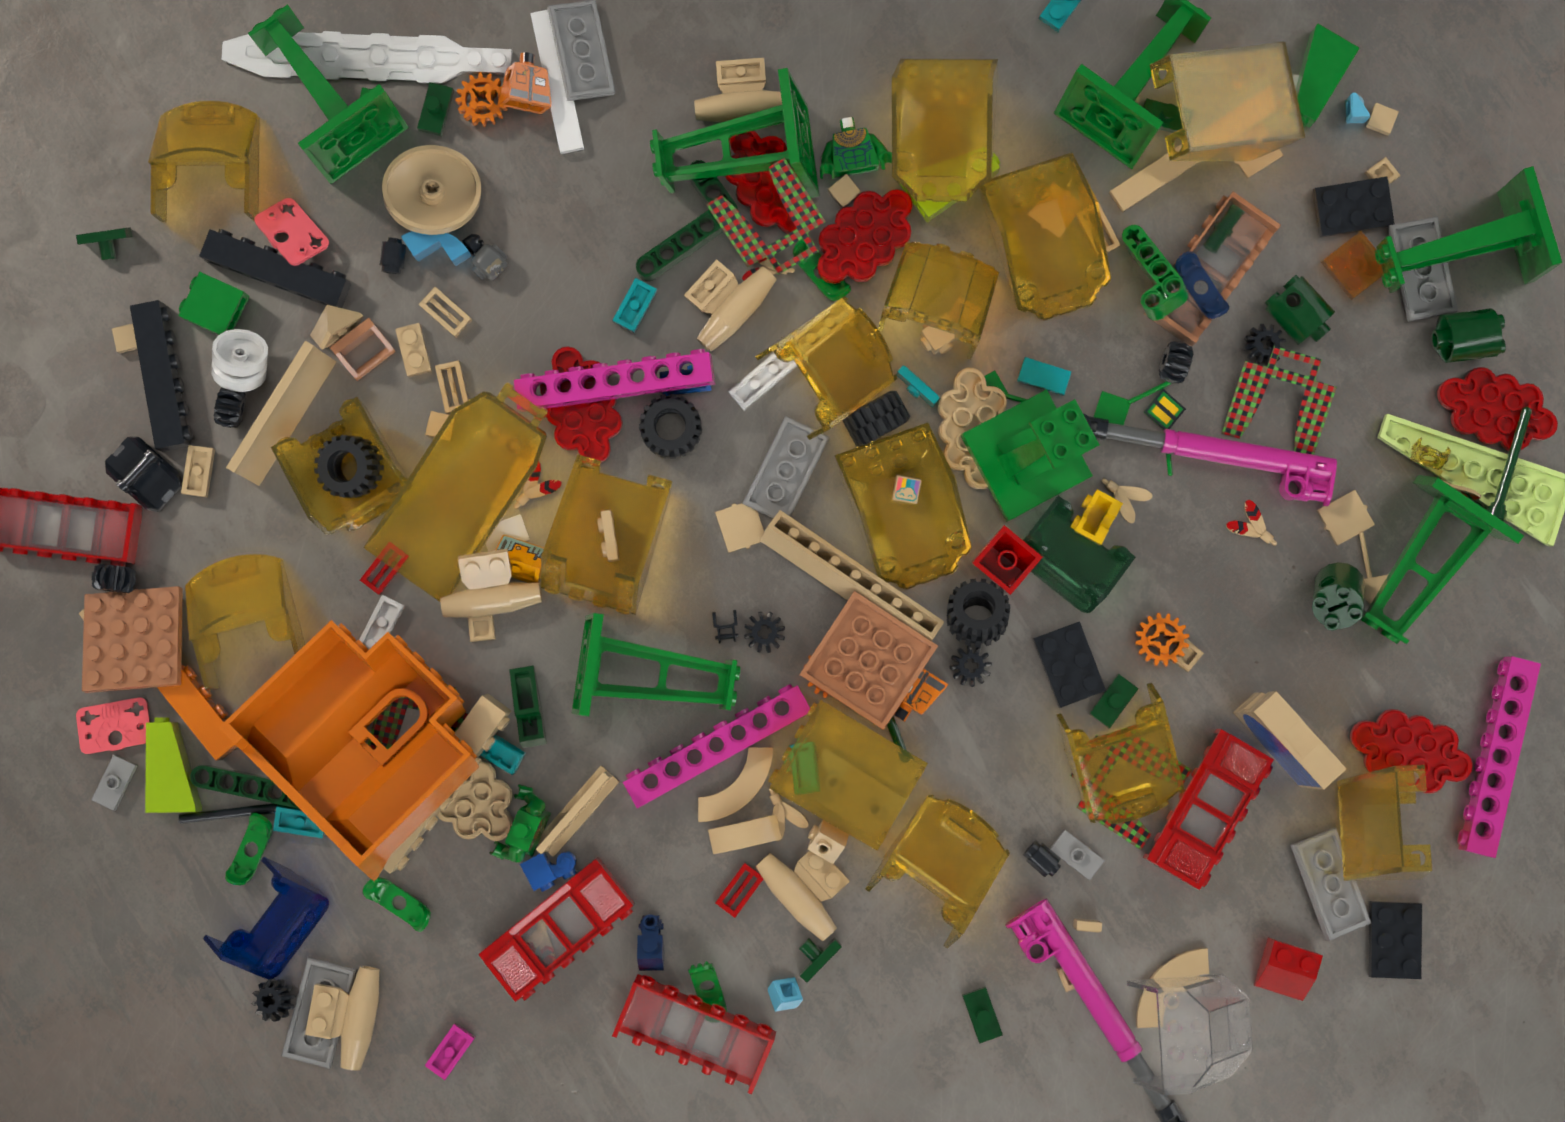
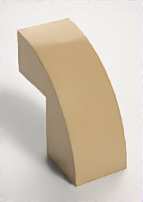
M776 814L708 830L713 854L782 839Z

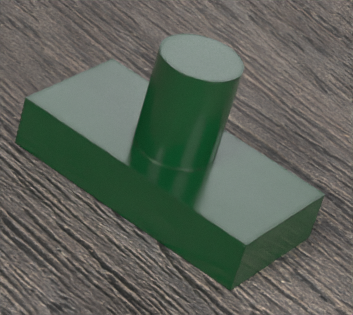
M429 82L417 126L418 131L442 136L454 94L452 87Z
M1146 98L1143 108L1163 121L1160 130L1182 136L1188 134L1193 110Z
M131 227L76 235L78 245L98 242L101 260L116 258L113 240L133 237Z
M1117 674L1089 712V715L1110 729L1139 688L1120 674Z
M834 937L821 950L808 938L799 947V950L811 962L800 972V977L808 983L842 948V944Z
M984 986L962 994L979 1044L1003 1036L986 987Z

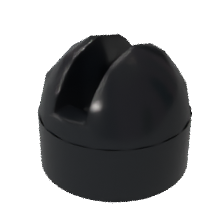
M471 234L462 240L472 255H475L484 245L483 240H479L480 236L477 234Z

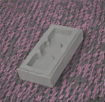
M113 755L91 800L113 811L117 810L138 765L118 755Z
M1063 830L1050 847V850L1088 880H1091L1105 861L1066 830Z

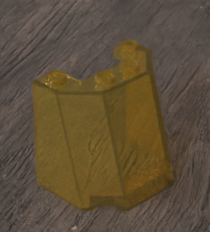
M358 397L343 402L339 409L342 420L333 422L324 431L311 435L307 441L300 443L296 438L284 437L271 447L306 516L325 535L333 534L340 528H346L347 531L359 529L396 507L401 501L399 497L401 492L408 490L411 485L366 406ZM347 435L363 437V439L370 440L372 442L371 445L377 446L379 450L376 453L382 455L383 460L380 461V465H384V470H380L379 474L382 475L381 481H376L378 484L376 489H370L371 493L357 498L333 496L330 494L331 491H325L322 488L324 484H319L317 478L320 477L319 474L314 472V468H318V463H314L315 458L320 456L317 453L319 448H325L324 442L327 440L332 441L331 438L335 436ZM348 453L343 458L341 464L342 473L348 481L355 476L357 471V462L351 453Z

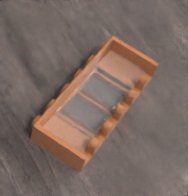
M1234 191L1229 197L1223 195L1215 206L1218 212L1214 217L1212 215L1207 217L1201 226L1205 230L1200 236L1195 234L1187 245L1190 248L1189 251L1197 254L1202 267L1225 301L1240 283L1244 274L1253 265L1257 256L1266 247L1270 238L1281 226ZM1197 281L1194 284V290L1198 294H1205L1208 291V285L1204 281ZM1174 289L1171 293H1175L1179 289ZM1188 292V299L1183 305L1164 318L1154 322L1182 342L1193 346L1199 340L1198 338L1209 326L1212 319L1207 318L1201 312ZM1154 303L1150 307H1155L1158 303Z

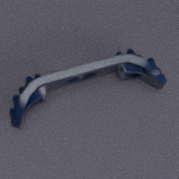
M1187 251L1179 256L1175 263L1176 272L1182 278L1186 289L1201 312L1209 319H1215L1227 313L1230 307L1229 304L1221 296L1202 267L1197 254ZM1197 281H1204L1208 285V291L1205 294L1195 292L1194 284Z

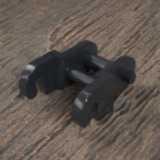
M733 610L734 623L729 625H717L716 612H712L713 626L717 628L718 632L715 640L718 639L719 644L724 639H733L736 642V637H739L738 634H735V626H738L736 610ZM732 628L733 633L720 634V629Z

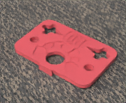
M291 198L283 199L257 214L254 218L255 224L268 238L271 245L293 266L300 265L329 246L328 238L295 200ZM283 205H287L288 207L294 206L292 208L294 216H292V214H289L288 212H281L283 211ZM278 233H286L289 236L288 240L282 243L277 242L274 237ZM311 236L317 240L322 239L320 247L310 245L312 243Z
M138 697L79 709L76 713L80 749L85 754H93L104 751L124 750L126 747L146 744V723H150L146 699ZM135 702H138L139 706L144 707L139 712V716H136L133 712L125 711L133 708ZM87 711H89L90 715H100L91 720L90 725L81 720ZM113 731H119L122 734V741L117 745H112L109 741V736Z

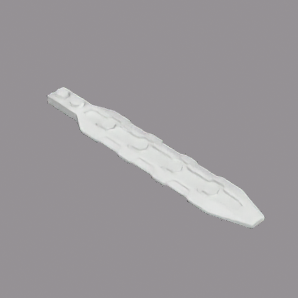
M323 31V33L298 32L292 37L321 74L329 80L358 78L386 82L387 80L417 81L418 83L431 82L443 84L462 74H479L481 72L482 75L490 73L492 75L505 76L507 68L512 65L513 57L512 49L462 47L445 36L436 35L407 37L389 36V34L385 33L356 35ZM249 34L224 41L222 44V61L262 77L290 78L291 76H298L279 47L265 56Z

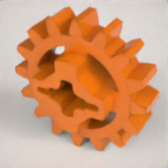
M479 72L477 79L469 75L470 82L462 81L464 89H457L458 95L461 96L455 99L457 105H461L458 108L459 113L464 114L463 117L466 121L472 118L474 126L479 121L483 127L487 126V121H491L495 125L496 121L494 118L503 119L501 111H508V107L499 105L502 86H500L501 80L497 78L493 81V76L490 73L484 78L482 73ZM496 93H498V103H497V105L494 103V98L496 97ZM468 95L471 96L469 107L467 106ZM477 96L479 98L481 97L482 99L486 98L489 104L483 101H478Z
M1157 613L1155 620L1148 616V624L1141 622L1139 625L1143 631H1136L1135 634L1137 637H1140V640L1135 642V646L1142 647L1138 654L1142 655L1145 653L1147 655L1145 658L1146 663L1153 659L1155 667H1157L1159 661L1163 662L1164 667L1168 666L1169 660L1176 664L1178 662L1176 656L1178 655L1183 658L1185 655L1181 649H1188L1189 644L1185 643L1184 640L1190 636L1182 632L1186 625L1179 627L1177 625L1179 618L1177 617L1172 621L1170 620L1169 613L1165 618H1162L1161 614ZM1165 624L1172 627L1176 632L1172 633L1167 630ZM1155 625V633L1152 636L1146 637L1147 631ZM1160 634H1163L1164 638L1170 639L1166 641L1165 646H1161V642L1154 641L1158 639ZM1179 643L1177 649L1169 655L1171 644ZM1153 647L1159 652V656L1152 653L1148 648Z

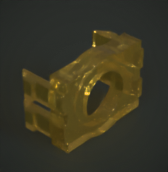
M1419 438L1411 448V461L1437 470L1442 469L1448 461L1451 453L1450 448L1447 447L1445 452H1440L1421 445L1422 438ZM1423 456H1432V457H1434L1436 460L1430 461V460H1426V459H1424V458H1422V457H1423Z

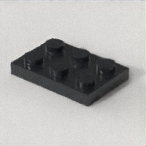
M1388 176L1313 189L1320 237L1388 227L1395 224Z
M1080 621L1033 638L1059 708L1106 691Z
M1370 901L1369 977L1422 979V903Z

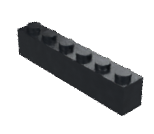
M219 228L218 232L209 229L199 257L205 262L325 306L343 307L351 287V283L345 279V274L332 270V273L323 271L324 267L313 262H309V265L301 263L300 265L293 266L282 255L277 254L278 250L270 246L264 245L263 248L255 246L256 242L248 238L241 237V240L233 238V234Z
M160 300L130 305L155 449L166 452L186 448L188 445H191L190 440L193 439L190 425H187L186 421L188 407L182 399L181 392H184V384L177 371V368H180V361L178 355L174 354L173 344H176L173 330H170L169 321L172 319L170 309Z

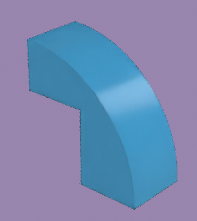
M411 231L401 236L418 262L441 247L444 248L455 266L472 256L465 245L449 233L427 235Z

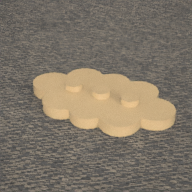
M968 367L956 374L953 382L954 390L945 392L938 400L937 409L939 415L944 419L939 426L938 433L942 441L947 444L943 450V458L947 466L953 470L964 471V477L968 485L974 489L982 490L988 488L960 435L1004 412L1007 407V399L1001 389L986 385L985 377L981 371Z
M481 761L479 768L467 779L463 787L459 791L455 790L450 796L453 799L451 804L445 811L440 810L437 817L442 821L452 822L454 831L461 838L474 839L483 834L493 841L503 840L507 837L513 823V817L506 809L512 802V789L503 780L496 779L495 769L490 763Z

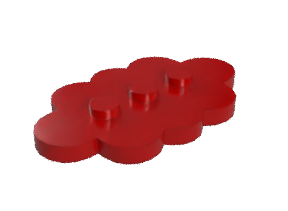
M755 131L742 133L730 138L731 157L734 159L785 152L787 150V146L781 138L767 136L761 139ZM770 171L725 176L731 184L737 186V200L741 204L750 207L751 218L756 224L762 227L777 224L786 234L797 229L779 197Z
M895 189L881 196L874 191H863L856 196L853 206L843 207L838 211L835 224L824 227L819 235V246L824 254L818 261L817 269L822 280L835 284L840 283L849 276L854 281L866 282L874 277L877 266H885L892 262L895 249L907 245L911 237V226L906 219L911 214L913 204L908 193Z
M569 346L558 349L551 361L553 370H559V373L569 372V368L582 366L584 370L592 369L594 364L600 363L594 360L584 361L582 354ZM590 377L585 381L586 389H591L595 386V378ZM564 381L561 384L560 389L562 393L568 392L571 389L570 381ZM546 384L540 385V393L543 396L547 391ZM617 399L547 408L545 410L546 418L551 424L556 426L554 437L557 444L565 450H578L581 458L587 463L595 465L606 461L611 452L609 439L617 436L623 426L620 413L614 409Z
M1477 367L1466 373L1464 379H1447L1439 386L1437 391L1439 403L1444 408L1452 411L1451 423L1453 428L1464 435L1475 433L1477 439L1483 444L1491 445L1499 442L1503 448L1509 451L1521 410L1524 407H1530L1532 413L1521 450L1527 447L1532 439L1541 441L1550 438L1555 434L1558 427V421L1554 413L1543 408L1544 396L1539 387L1529 383L1520 385L1518 380L1511 374L1505 373L1495 376L1490 369Z
M1389 709L1380 714L1377 722L1367 720L1358 722L1350 732L1352 745L1360 752L1365 753L1364 765L1367 771L1377 778L1389 777L1399 787L1406 788L1414 785L1423 793L1431 794L1442 789L1446 780L1452 782L1464 781L1472 772L1473 764L1471 758L1465 752L1457 749L1459 739L1454 729L1443 724L1433 725L1423 715H1414L1408 718L1405 713L1398 709Z

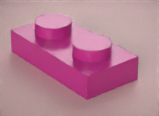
M455 1023L427 1061L425 1067L443 1080H446L476 1037Z

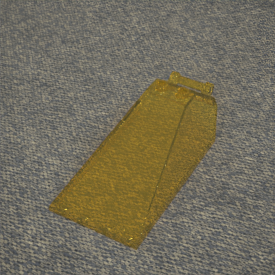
M508 382L501 389L497 397L490 392L483 391L452 410L364 546L367 551L439 602L440 598L451 595L462 580L458 556L480 553L536 469L547 438L546 432L538 426L544 420L548 411L543 407L539 408L513 389L514 386ZM508 397L534 416L533 420L529 421L504 403L506 398ZM408 555L409 557L406 559L401 567L398 566L397 563L399 562V560L401 558L404 559V557Z

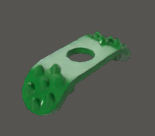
M803 239L799 240L794 246V257L809 249ZM820 252L798 263L800 268L828 299L832 301L839 300L850 293L851 286L844 280L840 283L832 284L814 275V269L818 267V261L822 256Z
M253 813L249 817L246 833L231 866L225 873L226 881L232 885L241 886L247 884L258 868L273 828L272 823L263 815ZM250 842H254L258 846V852L253 857L248 856L245 850Z
M378 877L375 881L370 879L365 884L362 893L366 899L380 904L410 924L417 932H422L426 928L431 912L423 902L382 877ZM395 896L405 898L406 907L404 909L394 907L393 899Z
M705 961L704 965L701 963L697 967L691 965L688 972L697 996L703 1000L702 1002L724 1007L727 1012L725 998L713 963ZM704 981H712L714 986L711 989L704 990L700 987V984ZM707 1015L705 1017V1019L709 1022H719V1020L709 1017Z

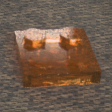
M1362 231L1321 261L1351 300L1381 278V275L1384 273L1381 264L1378 265L1375 258V250L1377 249Z

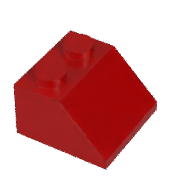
M1004 525L972 560V563L1011 595L1043 557Z
M1268 937L1254 986L1303 1001L1317 979L1323 955Z

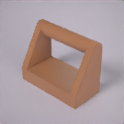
M367 318L330 346V349L356 381L360 380L396 352L370 318ZM375 333L386 347L355 370L345 358V355Z

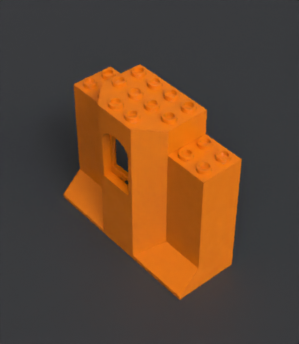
M331 620L218 728L361 871L375 881L390 855L479 768V765L475 761L477 755L473 752V749L464 740L459 743L460 739L450 728L466 713L462 706L464 700L450 684L447 686L436 670L430 669L417 652H412L408 644L399 635L393 637L387 632L368 650L360 640H356L351 635L352 633L342 623L337 626ZM400 697L410 698L418 705L420 717L409 730L387 749L366 728L396 699ZM368 738L377 746L374 750L365 742Z

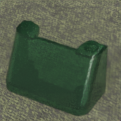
M1058 495L1022 540L1043 557L1031 572L1081 612L1090 613L1110 594L1136 557L1124 546L1114 545L1108 550L1103 545H1098L1076 533L1070 527L1073 522L1070 519L1074 514L1072 505Z

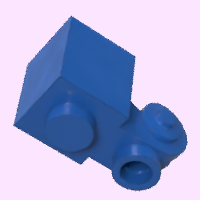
M545 852L521 863L520 866L533 891L540 888L543 892L555 885L553 880L561 876L566 880L577 874L575 870L576 857L574 854L563 852L558 855L557 864H553Z

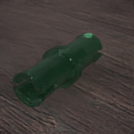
M1232 204L1221 221H1217L1214 225L1215 229L1203 244L1204 248L1216 254L1225 239L1233 234L1232 229L1244 215V211Z

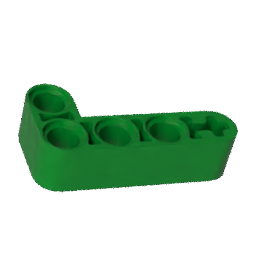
M1138 225L1126 227L1122 233L1125 246L1129 254L1154 284L1152 288L1142 295V307L1150 320H1160L1187 301L1188 291L1180 275L1145 231ZM1152 255L1150 258L1144 259L1146 256ZM1165 272L1163 275L1157 276L1159 273ZM1174 289H1179L1177 292L1171 293ZM1158 303L1155 307H1150L1152 304Z

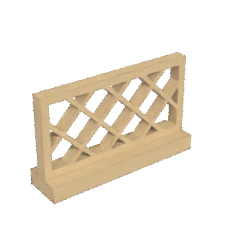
M601 765L543 831L536 850L540 854L548 852L551 856L555 857L620 781Z

